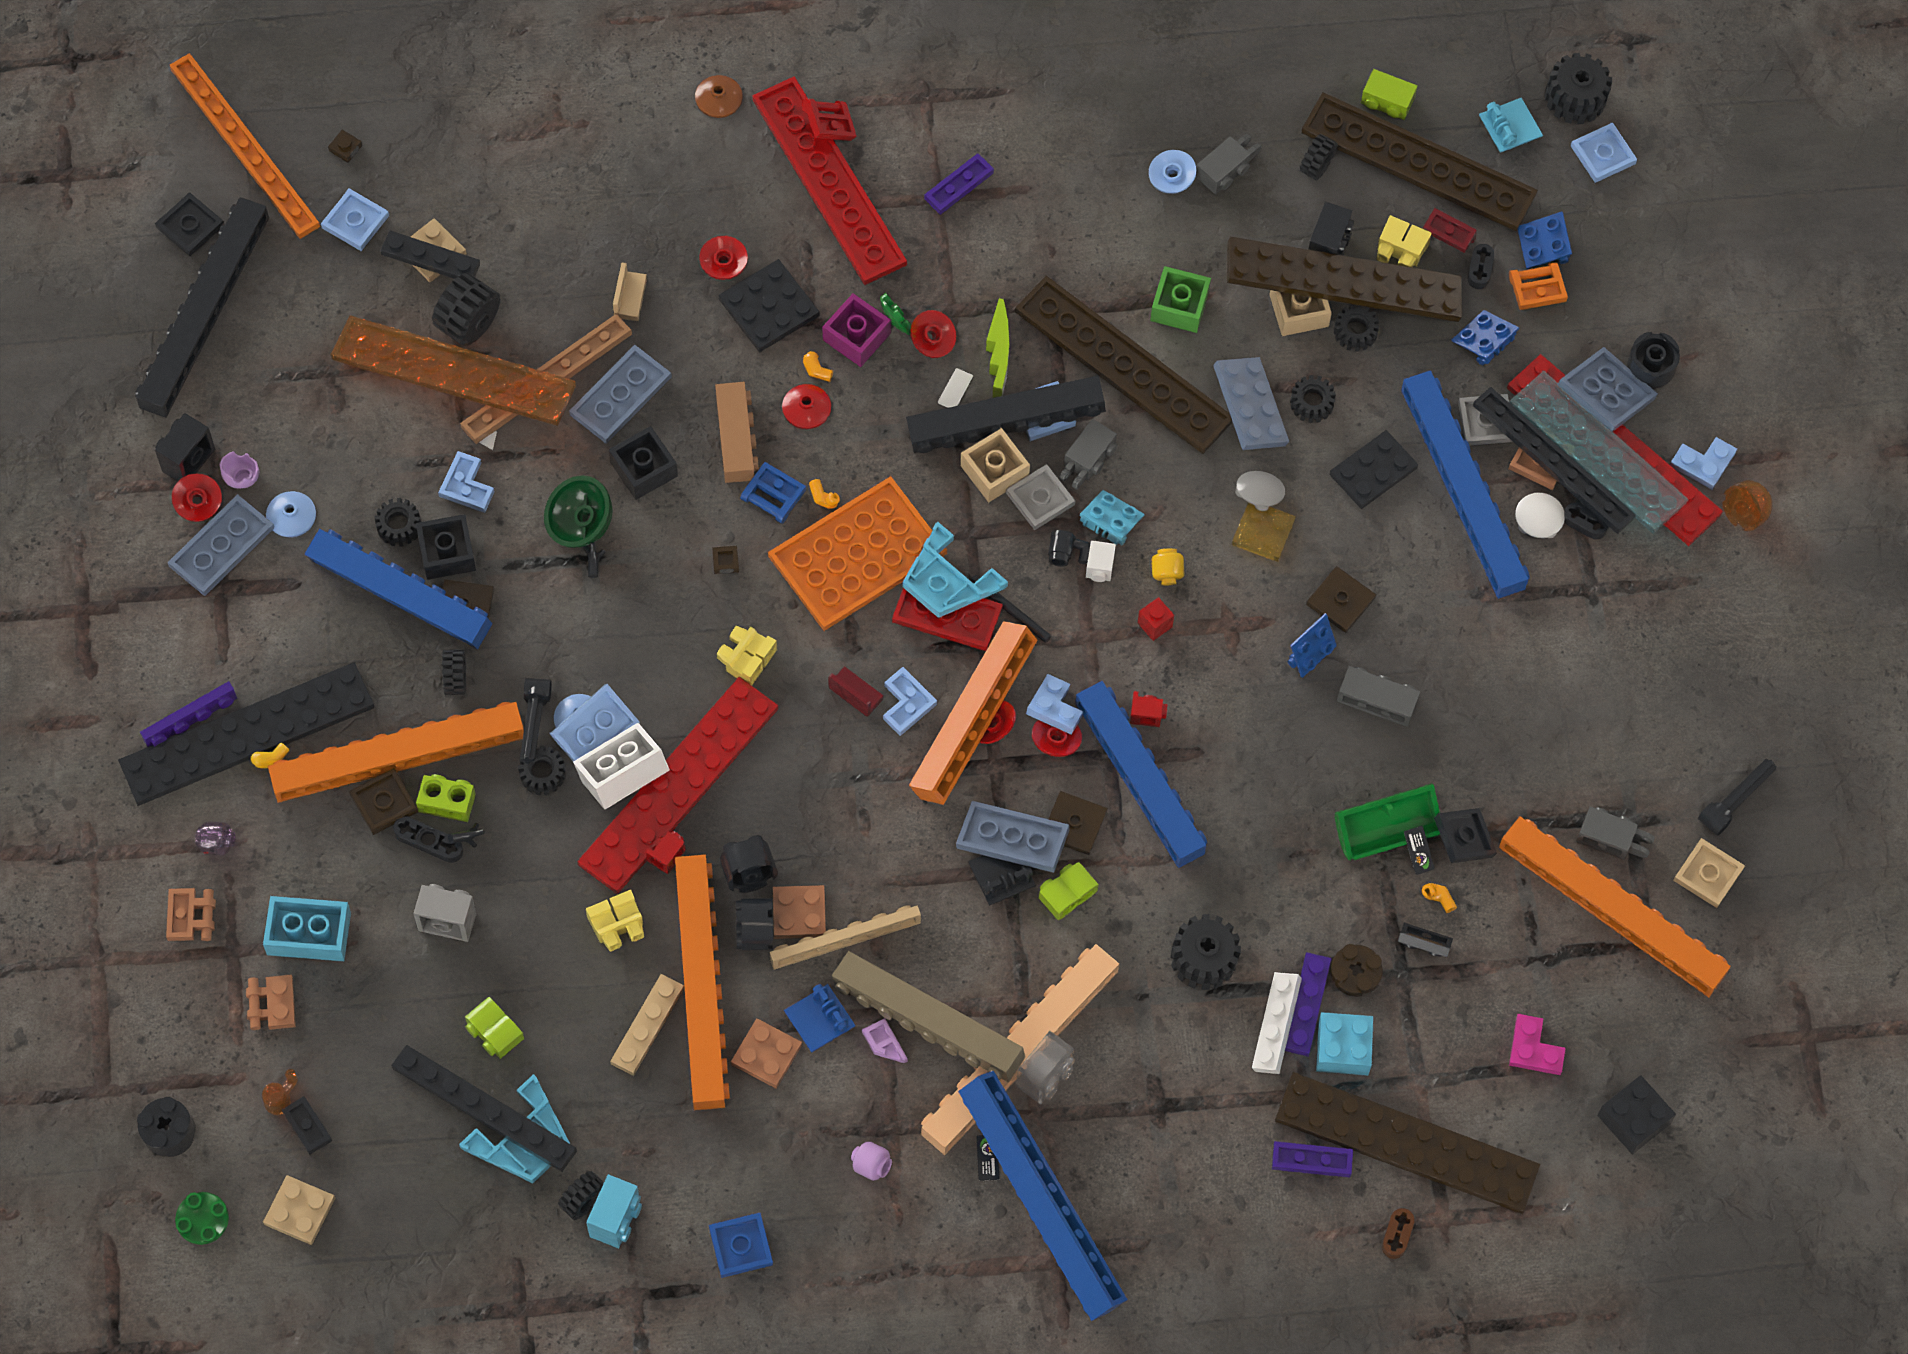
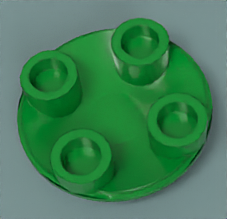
M885 292L880 296L885 316L891 319V323L895 328L907 335H911L912 324L907 319L905 320L903 317L905 315L897 304H894Z
M209 1192L190 1193L179 1205L175 1217L176 1228L180 1235L188 1242L198 1245L209 1244L221 1237L229 1221L228 1209L223 1200Z

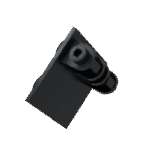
M985 855L968 861L989 906L1036 887L1030 866L1027 867Z

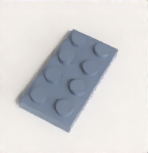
M634 345L569 410V414L607 444L672 378L671 372Z
M1260 357L1216 361L1213 366L1242 450L1286 446L1289 439Z
M237 494L167 563L172 570L206 596L274 529V524Z
M972 801L957 839L956 847L957 849L1054 873L1070 828L1069 824Z

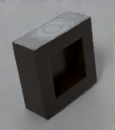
M342 129L329 144L328 149L329 152L349 163L362 147V141Z
M737 546L712 547L714 574L739 572Z

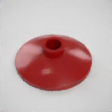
M717 236L703 245L699 260L706 274L715 279L726 280L742 273L747 265L748 254L745 246L736 238ZM721 260L728 261L727 263H720Z
M927 310L920 313L913 320L911 339L914 346L923 355L930 358H940L947 355L953 349L956 342V330L952 321L945 314L936 310ZM927 333H930L932 335V340L928 337Z
M802 384L788 391L783 399L782 410L786 420L793 426L801 429H813L822 425L828 419L831 412V401L828 394L820 387ZM810 401L811 403L809 405H804L802 402Z
M187 475L181 478L173 488V507L186 520L193 522L205 521L214 516L221 506L222 493L220 487L214 479L207 475ZM200 497L202 501L199 504H195L193 499Z
M1002 702L979 743L990 744L997 742L1011 731L1016 721V711L1009 702Z
M1037 720L1032 729V740L1042 752L1051 756L1064 757L1073 754L1079 749L1082 742V733L1078 725L1071 735Z

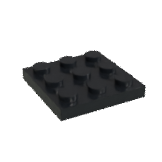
M779 259L718 295L719 301L759 353L820 316V311Z

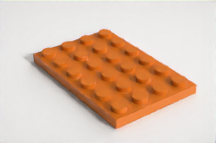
M890 476L768 552V557L823 631L902 583L933 530ZM944 548L939 554L944 557L947 555V549Z

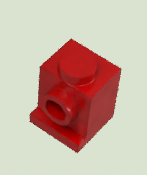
M1134 691L1130 724L1160 727L1161 719H1166L1168 704H1163V699H1158L1153 695L1140 697L1138 696L1139 692Z
M667 831L664 837L660 836L655 841L652 848L653 851L651 849L646 851L647 862L669 874L676 865L675 857H682L686 851L683 837L675 831Z

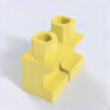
M1390 215L1379 238L1376 259L1380 262L1388 263L1392 256L1399 259L1397 265L1417 267L1422 254L1429 246L1432 233L1415 225H1412L1408 231L1410 223Z
M736 626L730 634V640L738 645L734 650L725 644L722 645L717 652V659L726 665L728 673L736 678L741 677L752 686L763 671V667H766L776 653L777 640L758 634L751 626L748 631Z
M631 890L609 898L610 905L608 900L586 908L587 918L599 942H604L609 951H614L622 946L619 935L628 932L631 941L644 938L642 915L638 910Z

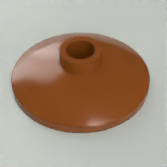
M722 75L706 78L698 85L695 92V101L700 111L714 118H723L735 113L739 109L743 98L739 84L732 78Z

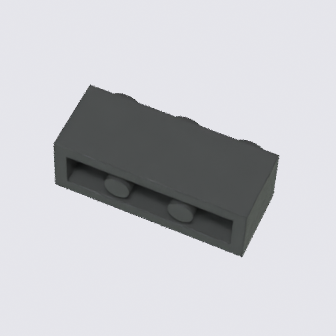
M1349 666L1341 685L1337 702L1408 727L1421 691L1416 690L1415 687L1409 684L1401 685L1393 682L1387 676H1376L1368 673L1364 668Z

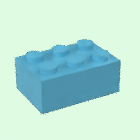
M270 896L263 941L266 954L270 956L344 961L351 917L348 902Z

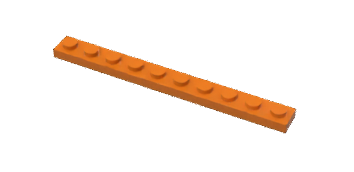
M189 53L170 64L171 71L299 239L320 227L319 221L192 55Z

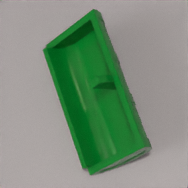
M1430 783L1419 788L1335 812L1337 833L1347 860H1357L1407 845L1404 831L1423 826L1426 839L1440 835L1434 817L1440 813L1434 784Z

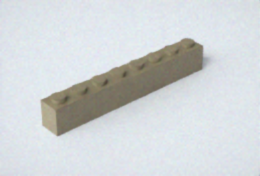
M848 951L832 974L835 989L846 996L850 994L856 997V1000L861 1005L867 1008L870 1006L874 1007L884 1018L889 1020L893 1018L899 1021L904 1029L910 1032L913 1030L919 1032L929 1043L934 1044L937 1042L942 1045L949 1054L953 1056L958 1054L964 1057L965 1061L972 1067L978 1068L980 1066L987 1070V1073L994 1071L999 1080L1003 1079L1010 1082L1026 1058L1022 1046Z

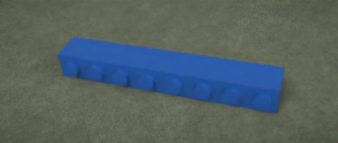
M319 528L305 552V555L311 561L476 649L480 647L493 624L487 618L488 613L478 607H475L474 610L466 607L467 602L461 598L454 596L451 599L445 595L446 591L434 584L432 587L425 585V580L418 575L412 573L410 577L403 573L404 569L399 565L391 562L389 566L382 562L384 558L371 551L368 555L361 551L363 547L351 540L349 543L341 540L342 536L335 531L329 529L328 532H325Z
M1101 681L1076 694L1075 705L1079 710L1083 711L1082 716L1173 861L1180 868L1205 854L1206 837L1201 830L1197 831L1193 825L1194 819L1187 809L1184 811L1180 804L1179 794L1175 789L1171 790L1167 784L1168 778L1162 768H1157L1154 763L1153 753L1149 748L1145 749L1141 743L1142 737L1136 727L1132 728L1129 724V716L1123 707L1119 708L1115 701L1116 696L1111 687H1106L1104 682Z

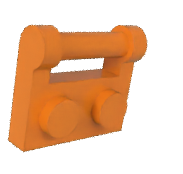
M1557 262L1549 263L1546 267L1518 271L1517 269L1509 271L1510 283L1513 285L1520 310L1567 302L1568 296ZM1551 276V278L1527 283L1521 282L1523 280Z

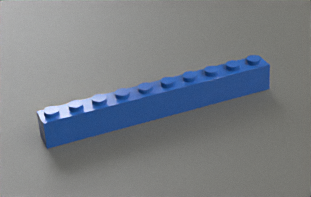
M1431 370L1404 379L1401 389L1403 396L1497 598L1499 599L1525 590L1530 578L1528 569L1525 565L1522 566L1519 560V550L1515 544L1512 545L1509 539L1510 533L1506 523L1502 524L1498 505L1496 502H1492L1489 496V486L1480 477V467L1477 461H1473L1470 455L1471 450L1466 439L1463 440L1460 434L1461 428L1458 420L1453 419L1451 415V406L1448 399H1444L1441 393L1442 388L1439 379L1434 378Z
M991 1071L976 1077L958 1091L963 1099V1103L969 1109L976 1121L977 1127L983 1133L991 1151L995 1154L1004 1173L1015 1188L1017 1196L1022 1200L1030 1218L1037 1226L1044 1242L1054 1255L1058 1266L1069 1281L1070 1287L1083 1305L1084 1311L1088 1314L1091 1321L1108 1314L1127 1301L1125 1294L995 1072Z

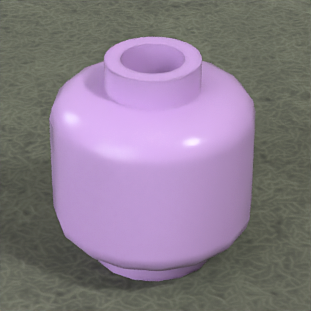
M865 1142L860 1147L857 1146L851 1155L854 1171L873 1181L885 1177L892 1165L889 1151L872 1142Z

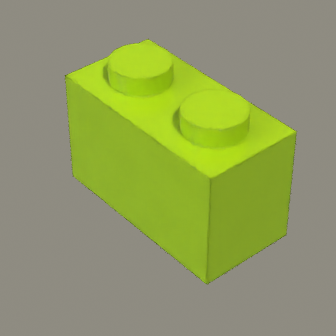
M1373 69L1363 90L1361 104H1364L1369 109L1387 113L1390 117L1405 120L1415 99L1417 85Z

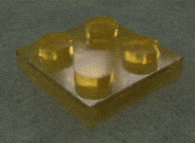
M1248 502L1232 540V545L1278 562L1296 516L1269 507L1266 511L1256 509L1254 504Z

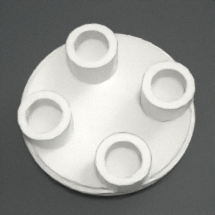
M1533 493L1525 496L1518 503L1515 513L1519 531L1536 538H1553L1562 528L1565 520L1564 509L1560 502L1553 496L1545 493Z

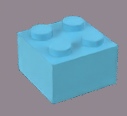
M1321 1012L1318 1022L1316 1072L1368 1076L1372 1065L1373 1016Z
M609 1174L607 1175L586 1222L591 1238L618 1249L622 1241L626 1242L632 1229L629 1227L631 1220L638 1217L642 1208V1204L639 1203L641 1196H639L638 1186Z

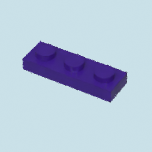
M977 153L924 194V199L941 215L994 174V168Z
M1274 1141L1272 1170L1351 1177L1353 1149Z

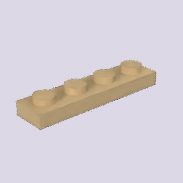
M662 974L659 976L611 1059V1065L632 1076L635 1075L683 992L684 985Z

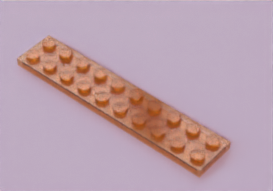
M351 315L331 353V358L334 361L556 426L559 425L576 388L575 381Z

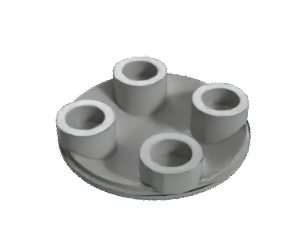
M1250 471L1238 478L1235 493L1238 497L1254 504L1256 509L1266 511L1269 509V506L1276 505L1282 501L1285 496V487L1277 477L1270 473Z

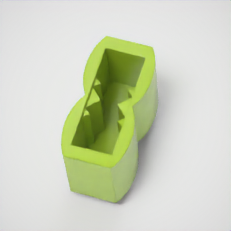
M1080 862L1074 865H1066L1060 871L1058 878L1054 880L1050 878L1040 886L1039 899L1057 920L1064 918L1098 891L1099 884Z
M490 997L486 998L465 1016L467 1031L474 1038L479 1036L484 1041L482 1046L491 1056L496 1054L501 1059L524 1040L523 1032Z

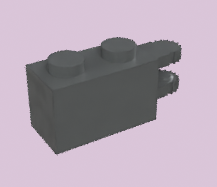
M1246 133L1237 141L1230 136L1197 164L1196 178L1216 195L1220 190H1226L1238 175L1242 176L1248 171L1250 161L1259 154L1262 146L1257 143L1246 150L1244 147L1250 142L1251 136Z
M1092 418L1065 454L1064 466L1066 467L1060 474L1059 479L1065 482L1074 471L1078 476L1074 479L1072 487L1078 490L1085 480L1089 481L1093 474L1097 475L1104 465V459L1107 456L1111 457L1117 449V433Z
M1589 807L1576 842L1625 860L1627 853L1647 858L1650 853L1649 850L1644 846L1633 843L1632 840L1635 839L1652 844L1655 837L1646 831L1638 829V824L1633 823L1627 817L1614 816L1600 807Z

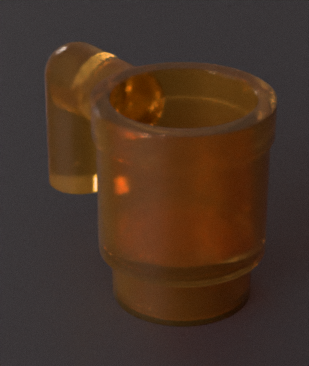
M288 1069L285 1072L286 1080L282 1085L270 1083L265 1086L262 1092V1099L269 1113L274 1115L283 1114L282 1109L290 1105L289 1093L298 1082L297 1075L293 1069Z

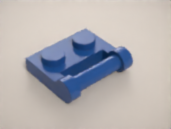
M764 462L742 492L740 499L746 503H753L776 517L775 520L783 524L791 510L805 493L806 486ZM758 488L784 505L780 509L754 492Z

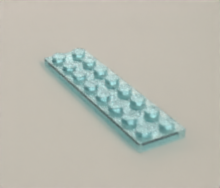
M1542 371L1510 400V404L1629 508L1636 515L1635 518L1652 534L1687 503V497L1545 371Z

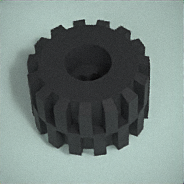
M1573 53L1572 58L1566 55L1562 57L1561 62L1557 61L1551 71L1545 92V100L1548 101L1547 107L1550 111L1555 110L1554 116L1558 119L1561 116L1566 118V123L1571 124L1572 120H1576L1577 125L1584 124L1585 119L1591 122L1595 120L1596 115H1601L1611 91L1612 77H1609L1610 71L1608 67H1602L1603 62L1600 59L1592 60V55L1586 54L1585 57H1580V53Z
M464 273L453 280L441 294L433 310L432 324L462 346H469L477 341L492 324L501 303L500 294L472 274Z
M1203 914L1201 920L1194 916L1189 918L1188 924L1183 923L1179 927L1178 934L1176 933L1170 958H1173L1171 966L1173 971H1179L1178 978L1182 982L1186 978L1190 980L1188 986L1194 989L1196 983L1202 984L1201 990H1209L1210 984H1214V987L1218 988L1222 986L1224 979L1228 981L1232 977L1233 971L1236 969L1241 953V946H1238L1240 938L1238 933L1232 934L1234 927L1230 923L1226 926L1221 924L1223 918L1216 916L1215 920H1210V914ZM1204 947H1208L1209 952L1204 951Z

